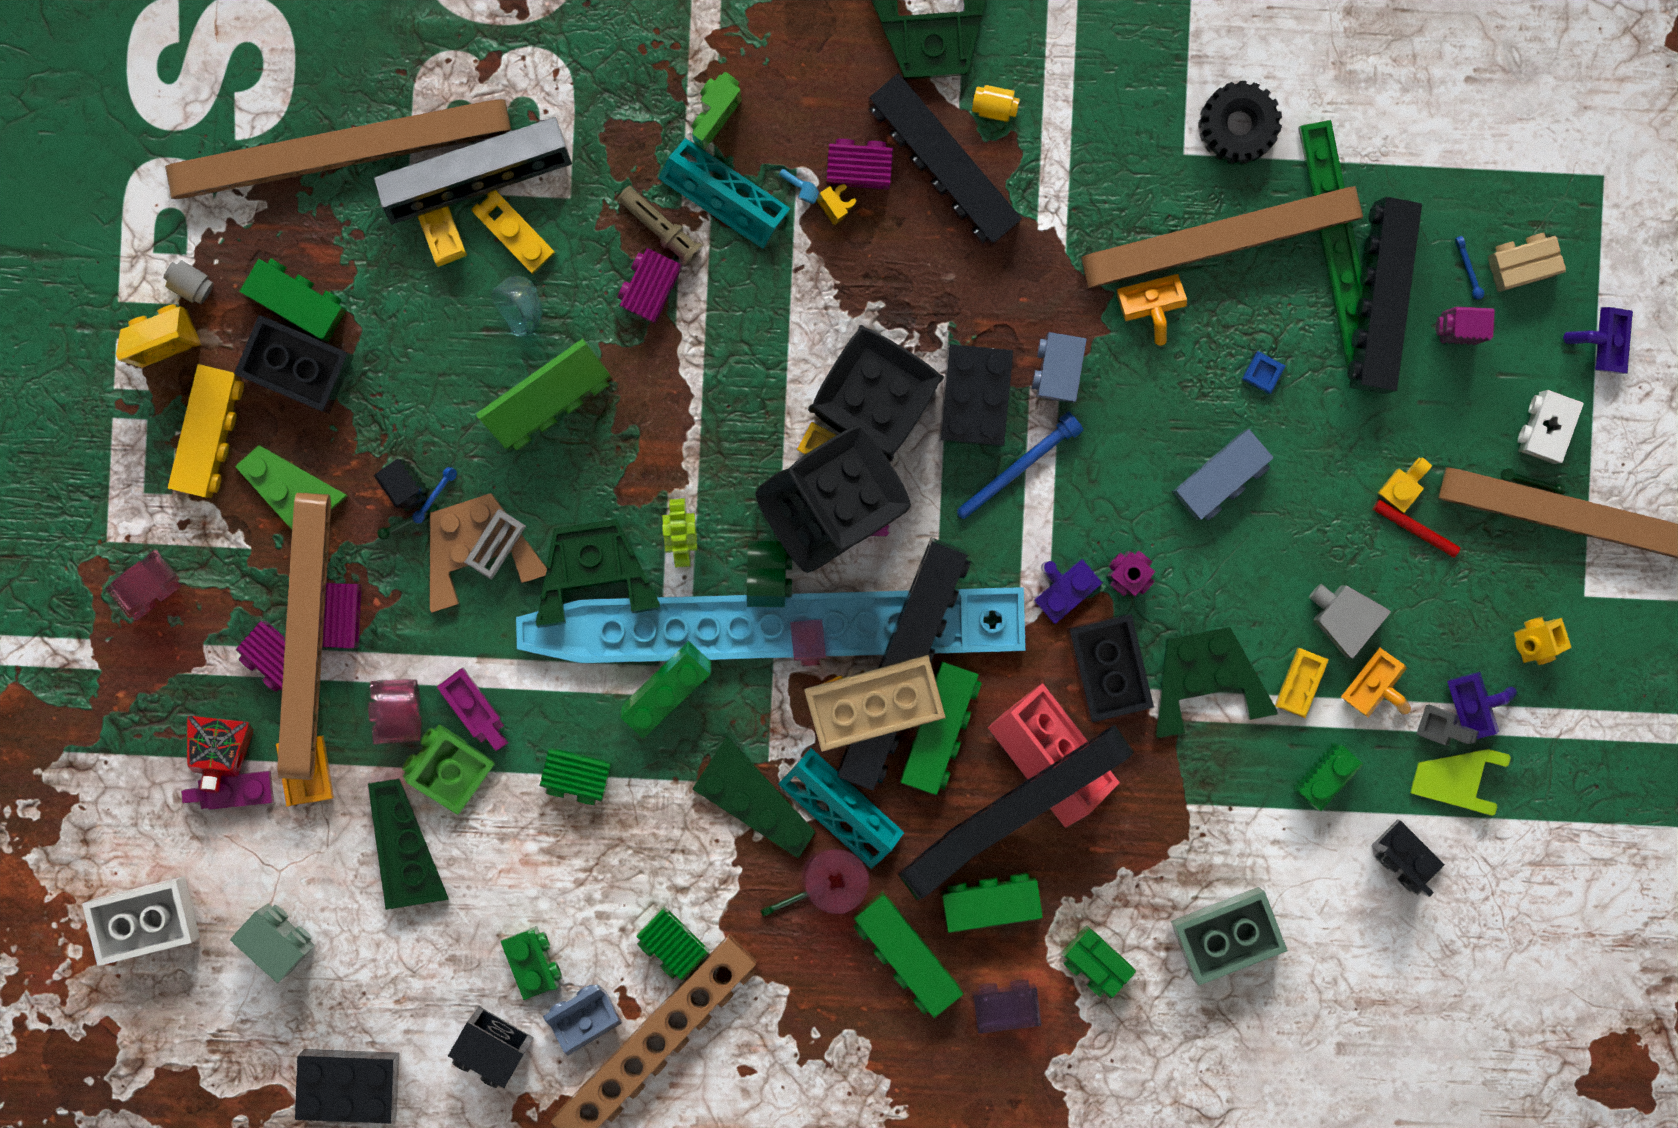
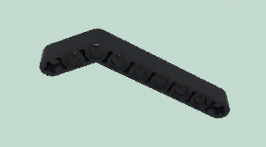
M1115 725L1109 727L950 829L898 873V876L916 901L924 898L972 857L1127 760L1134 753L1133 749Z

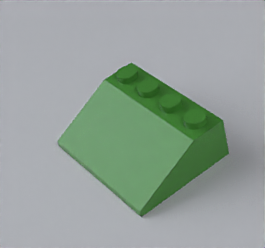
M582 338L476 413V415L505 449L510 450L514 447L518 451L532 441L529 436L540 429L543 433L553 427L558 422L556 420L558 415L564 411L571 414L584 404L581 400L591 392L596 396L608 388L610 385L607 381L612 376L593 349Z

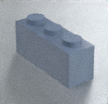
M1250 429L1244 430L1172 492L1196 520H1201L1205 517L1208 521L1222 510L1219 505L1227 497L1231 500L1235 499L1246 489L1243 484L1253 476L1256 480L1270 469L1267 463L1273 459V456Z

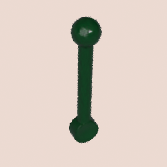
M1510 468L1504 469L1501 472V478L1504 481L1513 479L1553 491L1557 494L1563 495L1565 493V487L1562 484L1552 485L1518 475Z
M431 505L424 515L427 516L432 512L438 511L437 505ZM412 516L388 528H380L377 531L378 537L381 540H385L389 537L390 533L413 523Z
M813 884L809 890L774 905L767 906L761 909L760 912L762 916H766L811 895L819 896L823 888L820 884Z

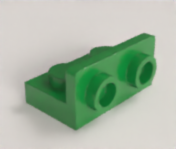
M535 926L500 941L523 1000L549 990L554 991L558 989L562 974L557 962H551L547 950H550L551 947L545 932L540 933L538 927Z

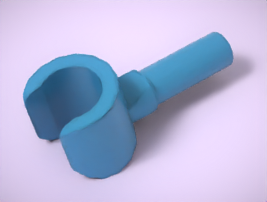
M785 169L780 171L779 176L801 189L798 196L799 199L811 204L816 202L819 191L813 183L802 181Z

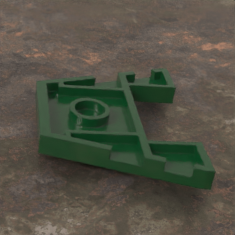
M871 0L904 80L965 76L968 74L986 0H963L964 11L904 16L898 15L897 0Z
M617 519L554 528L544 586L542 587L540 597L541 602L536 618V626L538 628L566 624L562 591L627 581L632 613L661 609L660 603Z
M1230 627L1166 640L1161 694L1158 703L1157 725L1155 726L1156 738L1185 733L1179 700L1242 688L1249 720L1278 715L1275 705Z

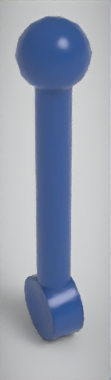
M1462 236L1455 238V244L1458 250H1460L1473 287L1472 296L1477 300L1482 299L1484 290L1478 285L1465 248V240Z
M447 467L444 470L443 479L421 509L413 513L412 519L414 522L422 523L424 521V514L448 481L456 478L457 471L455 469Z

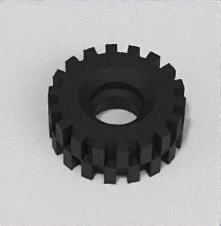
M1239 81L1237 84L1231 82L1223 88L1220 87L1206 101L1200 113L1201 119L1199 120L1198 128L1202 130L1200 134L1201 141L1205 140L1207 143L1205 148L1208 152L1212 150L1216 154L1215 158L1218 160L1226 159L1228 164L1240 162V165L1247 164L1249 161L1259 159L1276 143L1277 135L1281 132L1282 125L1279 124L1282 112L1277 111L1276 107L1279 103L1276 98L1272 100L1269 97L1271 92L1268 89L1264 91L1259 89L1260 84L1255 82L1252 85L1247 84V81ZM1241 111L1250 117L1252 126L1247 134L1235 135L1229 130L1227 122L1232 113Z

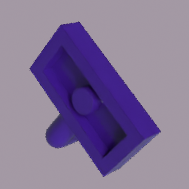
M1601 307L1599 332L1592 330L1568 331L1563 336L1564 342L1566 344H1597L1596 371L1628 374L1633 311L1614 307Z
M1080 559L1063 575L1058 571L1053 561H1045L1041 565V570L1052 584L1038 595L1034 601L1047 617L1056 624L1103 582L1083 559Z
M1480 671L1447 681L1461 726L1479 731L1477 739L1500 732L1492 708L1506 705L1517 695L1514 687H1507L1501 693L1488 696Z

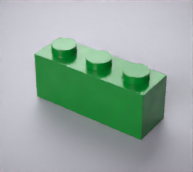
M272 258L269 259L268 263L258 259L239 292L316 337L329 342L347 309L339 305L342 299L325 290L323 295L312 290L315 283L299 274L293 279L284 273L287 267Z
M688 641L622 704L620 718L644 739L710 675L711 661Z
M1029 873L1010 875V881L998 882L997 878L979 880V885L966 887L965 882L947 885L948 890L941 891L948 933L1043 918L1038 883L1035 877L1029 878Z

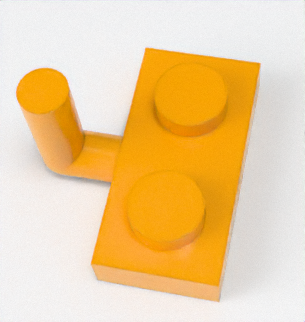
M1175 274L1117 289V298L1125 321L1151 315L1154 323L1155 344L1159 346L1166 344L1167 321L1164 312L1187 306V298L1179 275Z
M1379 648L1341 698L1367 718H1369L1384 698L1394 704L1401 714L1406 715L1410 713L1411 706L1405 697L1392 687L1406 671L1407 667L1382 648Z

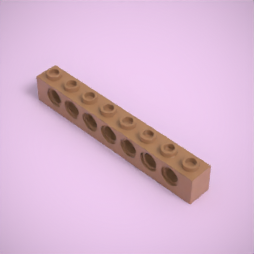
M728 934L553 1115L551 1123L556 1128H598L606 1119L612 1122L624 1109L621 1104L628 1096L634 1099L645 1088L646 1085L643 1081L651 1073L654 1076L658 1075L668 1064L665 1058L673 1050L679 1053L690 1041L687 1035L695 1027L700 1031L710 1021L712 1016L709 1013L716 1005L722 1008L733 997L734 993L731 990L739 982L744 985L756 973V970L753 968L756 965V959ZM721 966L727 967L731 971L732 977L725 982L719 981L714 976L715 969ZM702 989L709 994L710 999L705 1004H697L692 999V993ZM680 1012L686 1016L687 1024L682 1027H676L670 1022V1016L673 1013ZM657 1035L662 1037L665 1041V1046L660 1050L652 1049L648 1044V1039L651 1036ZM632 1058L641 1061L643 1069L637 1073L631 1072L626 1067V1061ZM609 1081L616 1082L620 1086L621 1092L617 1095H609L604 1090V1084ZM587 1104L594 1105L598 1109L599 1115L595 1118H588L582 1113V1107Z

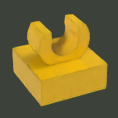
M845 184L838 186L835 191L829 186L820 192L816 199L833 225L842 221L848 213L847 210H850L856 203L855 198L849 202L841 201L839 195L847 189Z

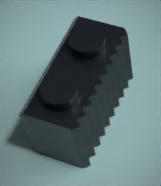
M396 459L373 476L396 508H410V510H413L427 500L424 495L428 493L429 488H424L425 483L421 482L422 478L417 477L418 473L414 472V467H410L411 462Z

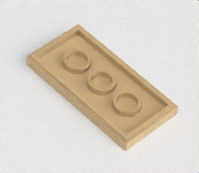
M928 655L804 689L822 752L945 718Z

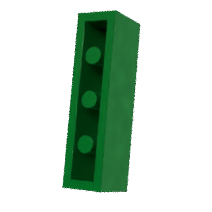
M943 661L940 662L935 681L945 718L918 725L900 777L901 783L937 795L939 788L945 789L950 776V772L946 771L949 759L955 760L961 742L956 740L960 728L966 729L971 712L967 711L970 698L976 700L982 682L977 681L979 674Z
M884 891L854 914V919L857 922L853 925L855 930L863 940L867 938L872 940L876 945V948L873 950L875 955L884 965L889 962L897 971L893 974V977L904 990L909 987L916 995L913 1002L924 1015L929 1011L933 1018H935L964 994L961 987Z

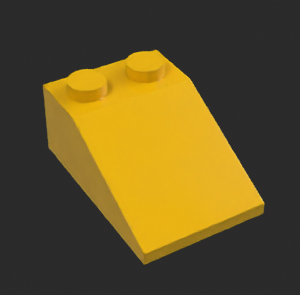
M172 304L158 310L159 315L149 319L146 316H141L128 321L129 327L120 330L116 350L118 361L143 368L201 345L188 310Z

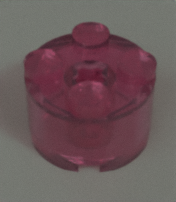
M155 549L146 558L137 562L104 589L128 618L132 617L137 621L157 606L153 601L154 599L158 598L162 602L182 585L178 582L180 577Z
M417 679L371 681L372 700L375 699V702H369L368 713L369 721L376 722V725L372 728L373 744L420 741L422 719L419 716L421 699Z
M829 848L813 854L805 863L801 874L802 888L806 898L814 906L828 913L844 914L851 911L862 902L867 893L869 875L864 864L857 856L843 849ZM840 873V886L834 885L830 889L831 882L828 880V877L830 875L836 876Z

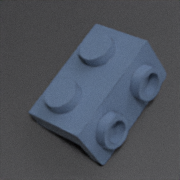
M598 984L583 987L577 992L576 997L567 1002L562 1001L550 1008V1012L543 1016L545 1022L551 1026L563 1052L568 1056L622 1024L610 997Z

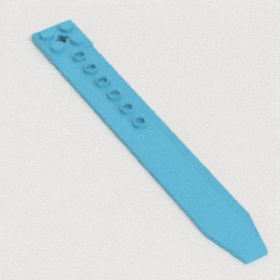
M1024 587L956 589L959 591L957 600L952 609L947 607L943 619L947 620L941 638L935 636L931 646L932 649H935V653L1026 651ZM909 590L792 594V598H785V607H747V595L657 597L661 609L632 613L630 598L577 600L564 604L566 624L538 628L536 626V618L539 611L516 617L517 649L577 663L668 661L688 641L709 660L883 655ZM992 610L995 611L996 616H1001L1002 619L1001 623H996L995 629H990L989 624L983 621L984 617L989 616V611Z

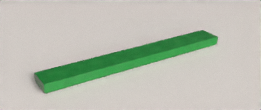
M1331 120L1299 126L1298 129L1312 197L1344 189L1345 186ZM1352 222L1319 230L1347 371L1354 355L1352 336L1357 329L1359 318L1356 315V306L1362 296L1363 285L1360 283L1362 269Z

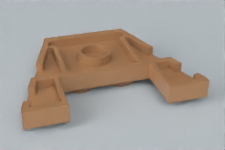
M492 493L430 513L431 613L460 604L450 572L469 566L464 562L498 509L505 512ZM501 518L474 560L475 562L479 563L504 526L506 522L504 519ZM511 526L491 559L499 556L515 531V526ZM521 534L510 552H512L521 582L525 583L546 576L547 568Z

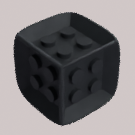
M859 325L858 331L849 340L820 386L813 404L808 407V411L814 413L819 419L839 433L857 425L862 426L874 438L889 462H892L894 454L916 425L933 397L938 384L943 381L944 376L939 374L925 361L892 340L871 329L865 328L863 325Z
M860 425L836 435L796 461L790 468L782 470L766 480L755 492L758 505L773 532L791 559L806 573L813 572L905 514L911 507L908 493L896 471L874 438Z

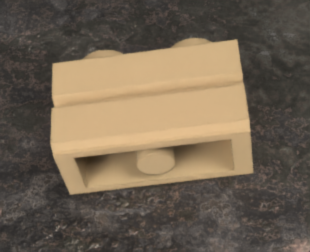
M1540 233L1527 237V244L1516 247L1514 241L1496 246L1497 252L1489 255L1488 261L1497 291H1505L1565 273L1566 268L1563 257L1560 254L1561 250L1557 237L1546 238L1545 233Z

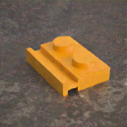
M324 735L317 736L313 779L282 778L286 807L334 798ZM279 743L276 744L277 754L279 749Z

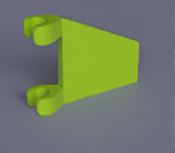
M1485 749L1418 762L1410 793L1493 816L1496 814L1497 804L1476 798L1485 762H1490L1507 767L1511 757L1509 754Z

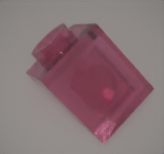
M822 619L790 622L794 661H801V666L820 665V659L826 658Z

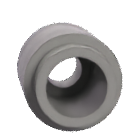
M183 260L178 264L172 262L163 276V279L167 280L166 288L191 303L196 301L202 304L214 286V282L208 280V275Z

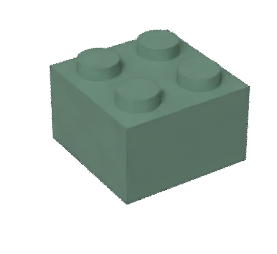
M268 903L255 911L233 935L230 941L276 983H279L295 969L315 945L311 942V935L300 926L295 928L287 920L289 916L282 908L277 905L272 907Z

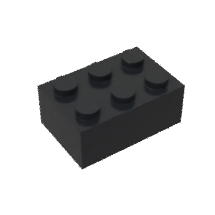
M259 315L234 374L330 414L354 355Z
M949 344L939 441L993 447L1004 446L1013 350Z
M1123 614L1066 628L1088 721L1093 723L1154 708L1132 614Z
M478 1006L465 1024L448 1057L453 1059L452 1064L465 1072H469L471 1069L480 1074V1079L485 1084L493 1088H497L498 1085L505 1088L534 1037Z
M304 1049L297 1056L295 1120L391 1124L397 1116L399 1053Z

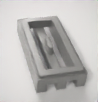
M498 509L464 563L492 580L523 533L526 525ZM501 518L506 521L478 564L474 560ZM511 526H515V531L490 570L486 569L487 563Z

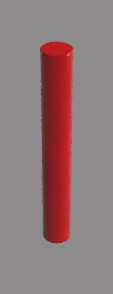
M1378 499L1372 509L1453 558L1457 556L1461 549L1458 545Z

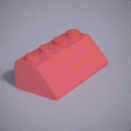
M1043 683L1010 707L988 727L1027 779H1030L1087 742V739ZM1108 771L1050 809L1066 828L1089 815L1120 782L1111 771Z

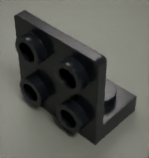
M1397 819L1371 845L1378 852L1374 857L1387 870L1390 869L1394 873L1398 872L1400 876L1397 880L1409 892L1412 891L1417 896L1422 893L1430 898L1434 892L1426 883L1445 864L1401 820Z

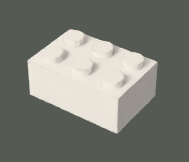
M185 876L94 898L82 904L97 966L189 944L200 938Z

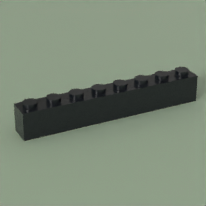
M930 537L878 669L927 655L931 663L935 653V649H932L931 646L935 636L941 638L947 620L943 619L947 607L952 609L958 597L959 591L955 589L958 579L966 577L971 561L967 560V551ZM897 731L847 745L837 769L838 777L870 790H874L877 782L882 784L888 766L884 765L888 753L893 755L899 743L900 737L896 736Z

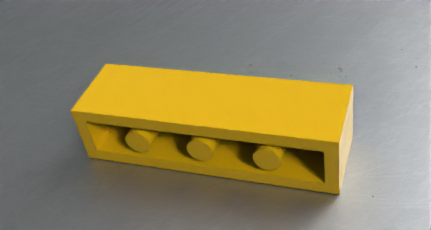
M197 364L168 489L206 498H212L213 492H218L221 484V475L218 474L220 463L225 462L229 450V444L225 443L228 431L233 430L236 422V413L233 412L235 401L240 400L244 388V382L240 381V376L235 375L233 372Z

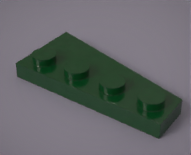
M726 736L694 785L693 790L799 858L816 831L756 768L751 760L744 755L735 743Z
M400 778L368 783L385 910L449 900Z

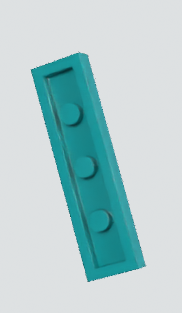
M687 138L668 157L658 177L659 180L762 249L767 245L774 231L790 210L787 205ZM686 151L695 157L697 162L688 161L681 156L682 153ZM709 171L719 173L723 180L715 179L710 175ZM736 189L744 190L749 194L750 198L740 196ZM762 207H769L777 212L778 215L773 218L764 212Z
M812 748L803 755L798 763L778 783L781 788L871 869L894 848L904 834L895 823L847 780L839 778L837 771ZM796 776L805 784L806 790L799 789L790 780ZM816 800L824 801L829 806L830 811L822 810L817 805ZM840 821L847 822L852 827L853 832L845 831L841 827ZM863 843H870L879 852L873 856L864 848Z

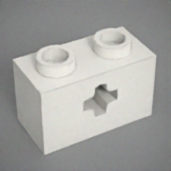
M1550 390L1539 392V395H1535L1530 403L1528 412L1532 414L1528 425H1524L1519 433L1518 442L1521 445L1518 451L1552 464L1562 463L1584 403ZM1549 420V425L1553 429L1547 432V427L1543 425V422Z

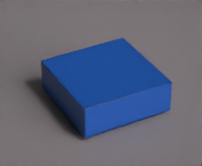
M1257 351L1241 380L1267 394H1271L1285 365Z

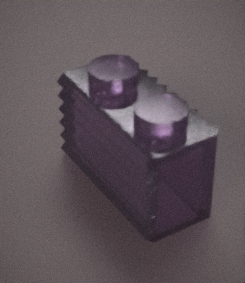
M1028 979L1011 981L1010 987L998 988L997 983L979 985L978 991H972L978 1033L1041 1026L1037 987L1035 984H1029Z

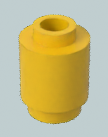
M985 85L984 88L977 86L972 112L979 113L980 117L1009 122L1010 116L1016 117L1020 98L1014 97L1015 91L989 85Z

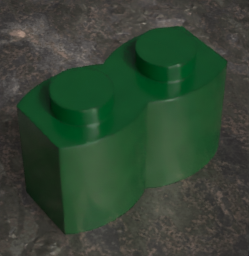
M748 541L747 607H785V598H792V579L786 578V570H792V559L780 541Z

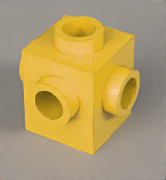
M1543 617L1534 618L1524 622L1525 628L1514 633L1516 648L1521 654L1524 663L1536 660L1538 665L1546 664L1556 660V655L1572 648L1562 618L1545 622Z

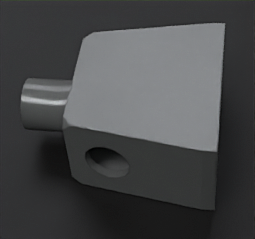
M1319 584L1309 596L1313 602L1322 608L1314 617V622L1346 658L1353 659L1391 613L1387 608L1348 586L1341 585L1333 594L1323 584Z

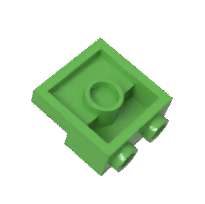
M724 72L722 75L719 74L715 81L710 78L700 92L704 112L697 116L691 128L694 129L692 132L694 144L703 150L707 149L742 102L741 89L738 87L740 83L727 72Z
M439 724L435 730L430 728L424 734L421 740L423 747L417 756L411 754L406 759L402 767L405 773L402 776L407 784L459 815L495 763L492 759L468 745L464 739Z

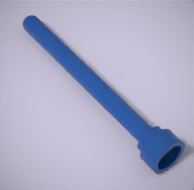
M1067 411L1059 418L1060 422L1056 424L1057 429L959 507L957 510L958 517L965 519L1064 438L1067 440L1070 437L1076 438L1084 431L1081 424Z

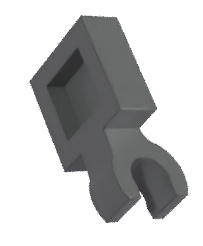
M1428 704L1425 706L1416 735L1443 745H1449L1451 738L1470 744L1476 742L1479 731L1457 725L1459 715Z

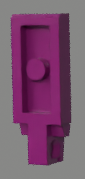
M464 667L437 686L438 690L474 738L477 737L481 743L487 739L495 751L508 744V741L499 730L505 726L500 720L501 717Z
M271 771L242 773L237 777L222 776L219 793L201 791V780H198L199 788L181 790L182 803L200 802L201 809L208 808L211 810L274 802Z

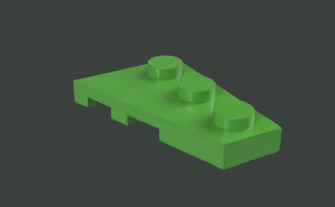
M260 445L235 466L291 529L293 525L294 499L297 492L329 494L331 497V510L348 496Z

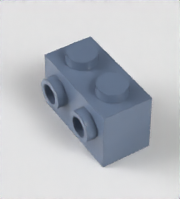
M1048 332L1045 339L1039 340L1037 358H1042L1040 371H1034L1032 389L1037 390L1036 397L1068 403L1076 402L1087 338Z

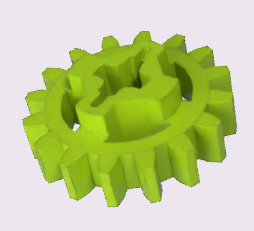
M685 498L669 499L670 513L669 515H662L665 553L673 552L675 568L690 567V551L698 550L695 513H687Z

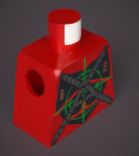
M188 716L187 765L192 772L202 774L201 791L219 793L222 776L237 777L239 775L254 731L249 722Z

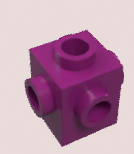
M1126 551L1124 555L1121 552L1118 553L1108 566L1111 569L1107 575L1112 580L1110 586L1124 597L1127 593L1130 596H1136L1138 592L1142 595L1145 594L1155 581L1151 578L1156 572L1150 567L1153 562L1140 551H1137L1135 554L1131 551ZM1132 567L1136 568L1139 572V576L1135 580H1131L1128 577V570Z

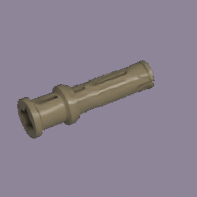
M631 186L626 187L617 198V202L621 203L661 239L660 243L664 249L669 248L682 260L681 264L684 267L688 266L703 249V245L700 242L696 244L683 232L684 228L680 224L673 225L633 190Z

